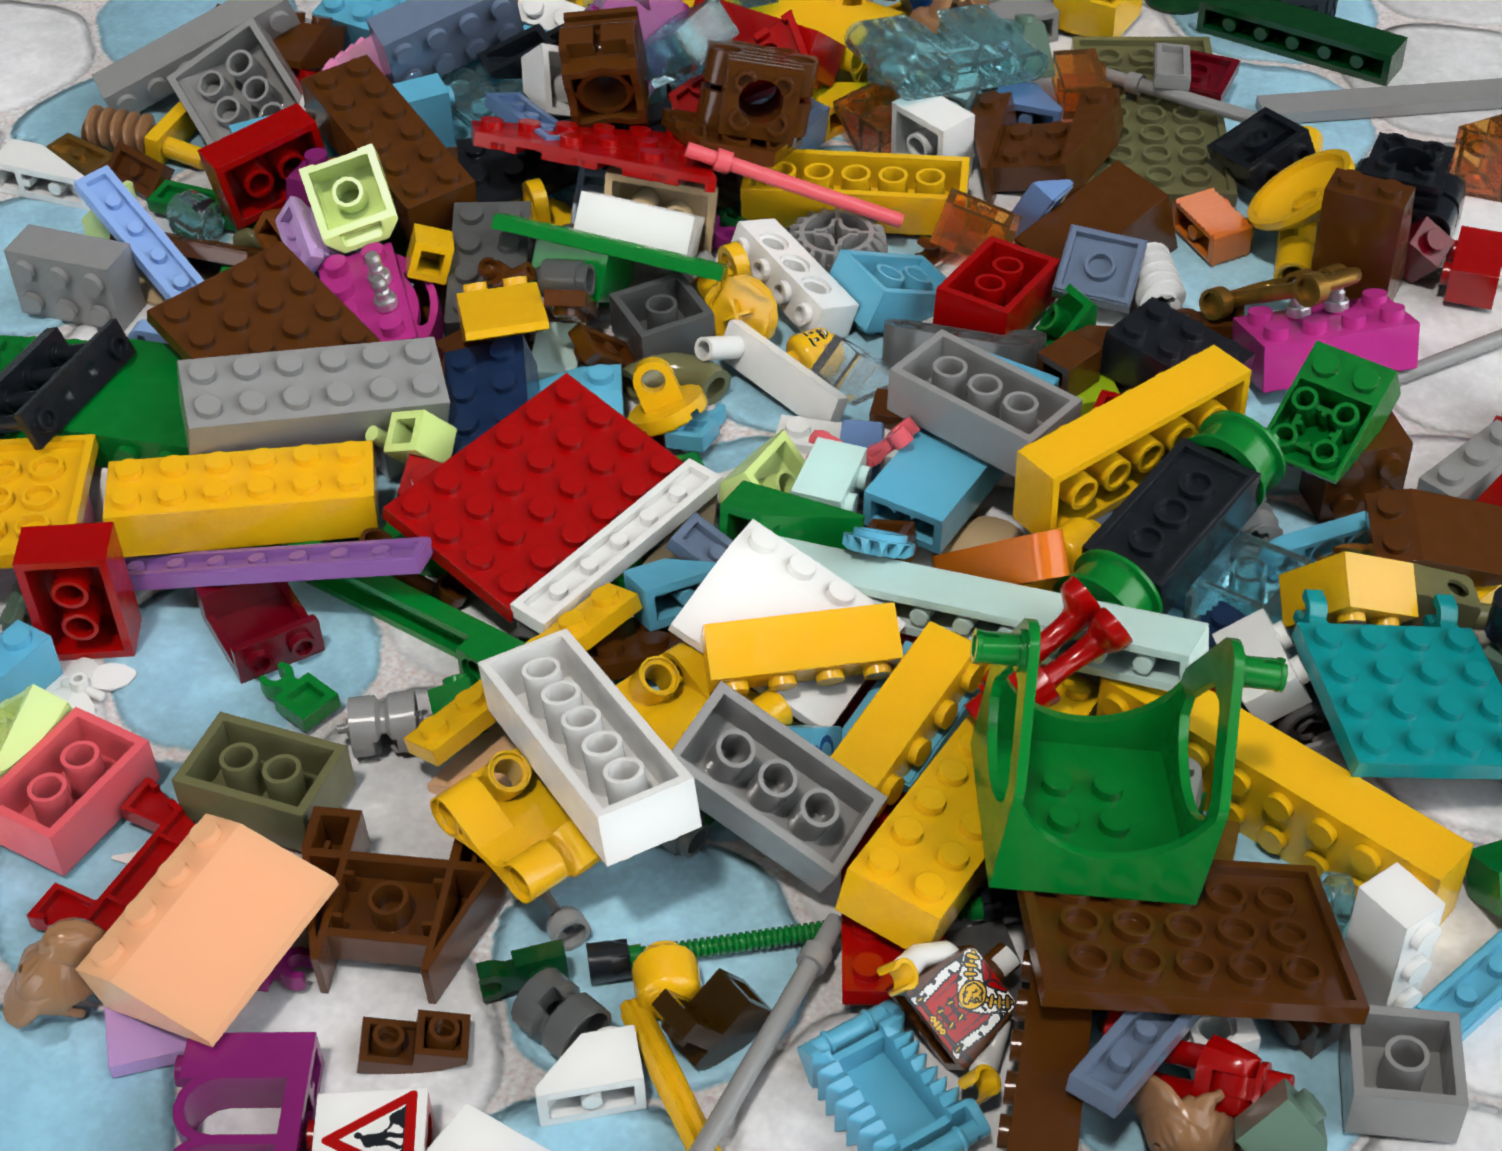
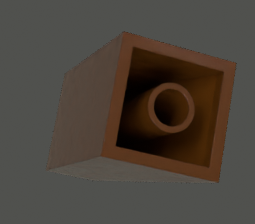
M1118 160L1014 238L1015 244L1060 259V261L1071 224L1148 240V243H1162L1169 248L1170 253L1178 248L1169 195Z
M1336 168L1324 190L1311 270L1318 271L1320 268L1336 263H1341L1346 267H1357L1362 272L1361 280L1344 288L1346 291L1345 296L1349 300L1362 298V292L1366 289L1379 288L1387 291V297L1393 301L1403 283L1416 187L1402 184L1394 179H1381L1364 175L1353 169L1344 170Z

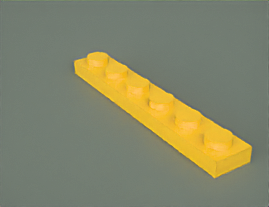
M606 583L596 588L587 599L572 610L563 613L558 618V621L538 636L529 639L526 643L567 628L587 652L643 608L638 593ZM480 679L470 688L458 693L453 701L436 714L424 719L415 730L403 738L410 754L439 767L497 722L488 710L482 680Z

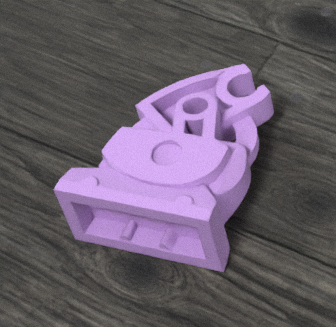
M290 196L275 220L282 242L314 274L328 257L336 254L348 256L362 250V248L343 253L326 246L322 240L312 207H308L298 197Z

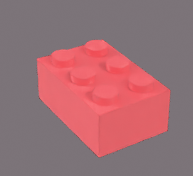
M75 707L0 779V845L65 876L123 817L120 807L146 777L152 778L155 782L160 779L149 740Z

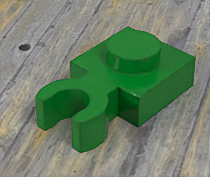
M280 662L277 664L281 678L279 680H269L264 675L259 677L262 693L266 697L273 699L276 711L304 732L310 730L341 707L338 693L309 672L299 679L295 678L293 668L288 663Z

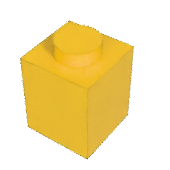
M414 223L406 255L408 278L446 285L455 250L453 231Z

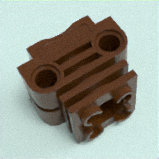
M637 6L564 13L563 27L559 28L558 51L562 64L561 76L569 103L572 122L577 123L578 127L593 128L595 123L642 124V126H650V99L647 82L648 61Z
M707 39L703 68V79L707 82L701 81L696 108V116L699 121L717 126L718 134L791 145L793 137L806 136L812 104L809 97H812L814 93L819 65L817 56L800 54L795 49L762 46L725 39L724 42ZM757 80H766L777 86L775 94L762 104H750L744 102L739 97L747 84Z

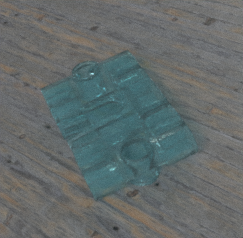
M986 4L938 10L937 15L940 20L937 34H934L925 25L909 16L899 15L856 22L849 27L844 37L846 47L863 63L868 65V79L878 84L888 85L905 101L1032 82L1039 79L1048 67L1047 55L1024 36V25L1012 19H1003Z

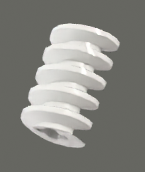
M1147 243V249L1134 292L1138 307L1151 297L1169 304L1176 310L1182 309V305L1185 302V288L1169 248L1162 243Z

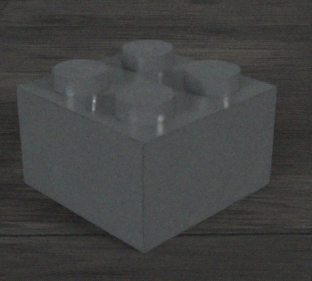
M681 272L609 294L612 332L617 339L627 342L636 360L651 354L667 352L695 354L694 347L698 338L715 336V317L713 311Z

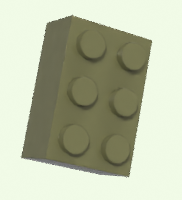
M219 712L172 778L178 803L183 808L185 815L191 820L199 822L206 813L243 824L277 845L301 852L302 842L313 807L341 808L356 785L348 746L224 712Z

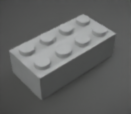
M943 329L889 369L887 410L904 419L910 416L917 426L1013 477L1016 474L1018 450L1028 443H1032L1057 430L1060 426L1072 422L1081 415L1082 399Z
M720 681L672 749V753L694 777L699 809L819 893L838 876L888 798L723 681Z

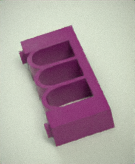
M223 1033L213 1047L187 1038L184 1055H177L174 1065L176 1087H182V1090L178 1093L173 1105V1122L181 1144L173 1151H308L306 1138L307 1123L309 1119H315L317 1096L320 1092L324 1068V1059L317 1033ZM231 1108H281L277 1134L210 1135L199 1133L197 1129L208 1116L220 1110Z

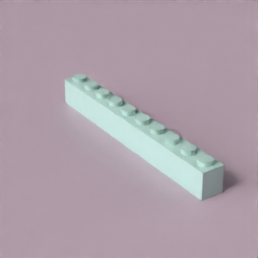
M781 537L878 604L895 602L897 616L907 623L901 632L902 634L918 637L929 621H932L972 640L975 628L984 631L1011 633L1024 618L1038 620L1041 632L1060 615L1064 608L1061 593ZM1097 601L1101 608L1105 607L1118 619L1131 636L1133 642L1122 651L1106 653L1077 672L1169 691L1181 681L1185 668L1209 651V623ZM1088 628L1065 643L1040 664L1048 665L1074 645L1087 632Z

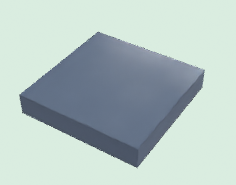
M1071 224L1051 297L1060 298L1067 292L1064 289L1070 283L1098 307L1129 314L1148 240Z

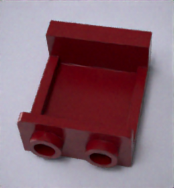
M288 582L194 587L202 618L241 684L277 670V664L280 662L290 665L325 650L319 620L314 614H307Z

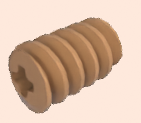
M96 104L88 111L82 125L81 139L112 153L118 141L145 154L144 137L156 123L153 115L149 113L141 115L137 111L128 112L125 109L116 111L113 107L103 108L101 105Z

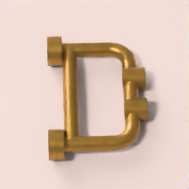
M1336 263L1320 268L1318 271L1304 268L1288 273L1285 277L1257 282L1231 291L1224 286H1217L1202 292L1199 298V307L1202 314L1207 319L1213 321L1229 316L1233 312L1234 307L1296 298L1297 302L1304 307H1312L1327 301L1330 292L1358 283L1362 278V272L1357 267H1346L1341 263Z

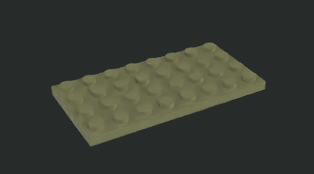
M1072 36L1071 51L1077 105L1082 89H1090L1095 86H1103L1105 88L1118 87L1124 122L1118 145L1088 182L1118 160L1167 193L1170 198L1171 207L1174 199L1213 187L1215 192L1218 191L1219 196L1222 195L1223 198L1229 200L1232 207H1236L1238 193L1232 171L1210 158L1207 145L1227 133L1224 117L1144 93L1139 96L1125 92L1123 87L1101 81V73L1105 67L1127 74L1130 71L1146 75V79L1153 81V52L1155 43L1189 45L1190 50L1212 54L1210 38Z

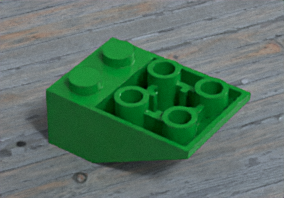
M1316 341L1267 427L1278 435L1286 464L1337 484L1381 431L1401 395L1398 371Z
M743 480L721 503L719 530L734 541L751 520L754 519L781 537L848 550L842 544L843 532H853L854 527H864L865 515Z

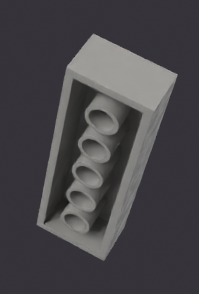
M434 337L177 360L178 393L189 455L207 454L216 451L232 452L255 450L258 448L294 447L304 444L319 445L343 443L345 441H367L365 433L370 426L375 425L386 432L388 431L392 412L424 409L447 423L449 419L450 399Z

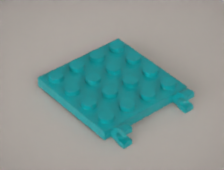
M1304 590L1302 598L1306 610L1295 611L1293 619L1296 626L1291 637L1352 777L1502 780V686L1473 629L1458 627V606L1453 595L1435 594L1432 602L1436 608V615H1425L1422 620L1424 626L1328 623L1326 620L1328 606L1323 590Z

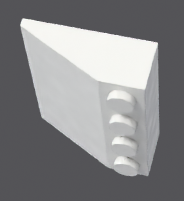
M752 519L729 545L670 624L668 631L703 654L701 643L703 624L866 606L878 603ZM897 616L899 632L901 633L907 623ZM862 674L846 676L844 682L829 686H819L816 684V680L797 682V687L777 692L787 701L793 716L805 725L834 726L868 680H865ZM768 686L753 687L759 693L769 690Z

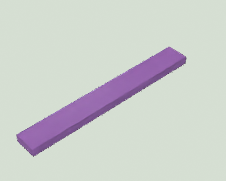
M413 537L195 551L124 557L133 590L141 591L421 574L433 551L431 548V537Z

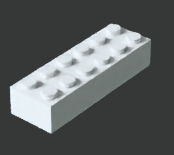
M567 628L477 662L488 710L521 754L528 760L531 767L607 867L702 827L694 777Z

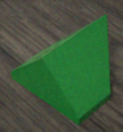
M1070 283L1064 289L1067 292L1045 311L1039 324L1035 327L1036 331L1047 334L1046 346L1069 331L1075 332L1086 325H1096L1098 306Z

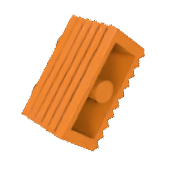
M1214 187L1173 200L1172 216L1175 230L1211 266L1214 267L1217 263L1220 265L1223 261L1227 263L1229 259L1233 261L1236 257L1240 259L1242 255L1246 257L1249 254L1251 239L1254 234L1250 220L1240 215L1239 211H1236L1235 207L1231 206L1228 199L1223 198L1222 195L1219 196L1218 191L1215 192Z

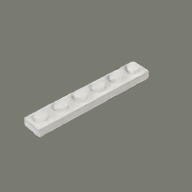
M690 458L514 600L510 604L513 618L541 634L558 621V618L563 613L572 610L587 599L596 588L606 583H611L624 570L628 569L694 512L718 494L723 476Z

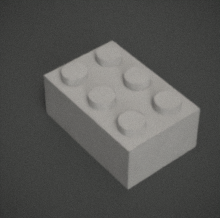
M28 224L4 250L23 313L102 328L110 319L116 318L123 331H125L146 306L130 243Z

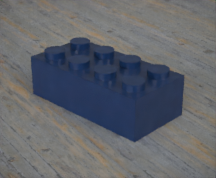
M523 333L444 353L445 382L450 399L448 424L457 428L452 456L540 392L538 366Z

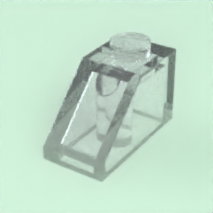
M835 334L810 370L849 398L848 404L856 406L873 398L877 388L888 389L889 369L891 366L883 363L882 358Z

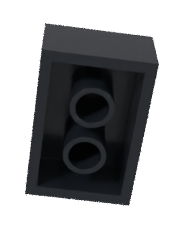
M1151 297L1106 331L1102 346L1100 373L1128 389H1133L1155 377L1158 373L1172 368L1191 355L1197 354L1212 345H1216L1249 369L1252 367L1255 353L1244 348L1238 342L1228 339L1206 327L1202 322L1177 311L1169 304Z

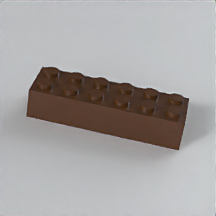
M367 54L301 79L306 112L316 121L318 129L340 156L355 152L357 148L373 144L383 167L398 215L396 225L409 241L414 223L447 229L453 223L454 203L477 202L474 179Z

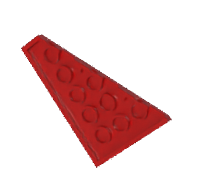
M484 116L481 117V121L471 120L470 135L473 146L501 150L512 154L524 152L526 149L535 150L538 153H542V160L576 165L592 170L610 165L622 169L623 176L662 182L673 186H679L687 181L703 184L705 187L704 192L715 193L717 177L710 165L684 157L687 146L668 129H666V132H656L647 126L633 125L630 126L629 130L615 129V126L607 123H595L593 128L578 127L577 123L571 121H557L554 131L545 132L549 135H560V140L546 141L534 133L535 129L541 128V122L535 119L524 118L519 119L518 123L503 122L504 120L499 117Z

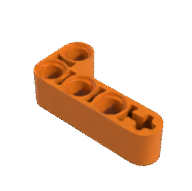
M1062 529L1032 533L932 556L934 568L1018 585H1027L1070 576Z

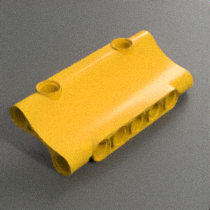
M685 641L679 642L659 656L647 658L634 674L615 685L671 751L713 693H708L703 654ZM645 679H649L657 684L659 690L651 688ZM749 688L750 692L743 695L785 726L792 725L793 714L791 708L778 692L766 690L763 693H756ZM518 748L496 753L486 765L430 800L431 812L441 829L481 857L522 903L528 904L567 877L575 878L601 861V858ZM494 773L506 775L510 779L512 787L501 785L496 780Z

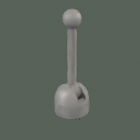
M550 890L541 895L552 912L546 922L547 934L551 941L562 939L565 951L574 950L588 939L591 927L578 909L572 906L560 907ZM571 925L573 926V927H571L570 929H568L566 932L564 931V930H565L566 928H568L569 926H571Z

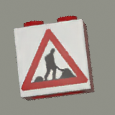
M428 1088L318 1093L315 1119H309L307 1123L306 1138L308 1151H426L434 1141L435 1126Z

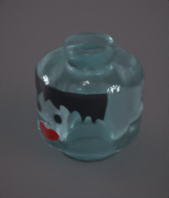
M193 189L174 195L167 206L166 218L169 220L170 229L179 236L190 239L210 240L212 237L217 238L223 231L225 219L222 218L220 203Z

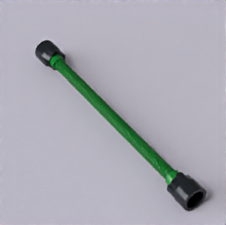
M989 887L977 888V896H971L953 921L956 922L957 919L963 921L965 918V920L970 922L982 921L983 923L1003 919L1005 925L1023 923L1016 890ZM825 920L822 923L816 921L815 924L810 922L809 925L803 923V926L799 923L796 927L792 924L790 928L785 925L783 929L781 926H778L777 929L772 927L770 931L768 928H765L764 931L758 929V932L756 930H752L751 933L745 931V934L743 932H739L738 935L732 933V936L730 934H726L725 937L719 935V938L715 935L712 939L708 936L706 940L701 937L699 941L697 938H694L693 941L688 939L686 943L684 940H681L678 944L691 950L696 959H699L700 956L706 958L707 955L713 957V954L719 956L720 953L726 955V952L732 954L733 951L739 953V950L741 952H745L746 949L747 951H752V948L756 951L759 947L763 950L765 946L770 949L772 945L774 948H777L778 944L780 947H783L784 944L790 946L791 943L796 945L797 942L803 944L804 941L815 938ZM627 938L586 943L591 985L632 978L633 962L645 950L646 946L641 947V944L628 945Z

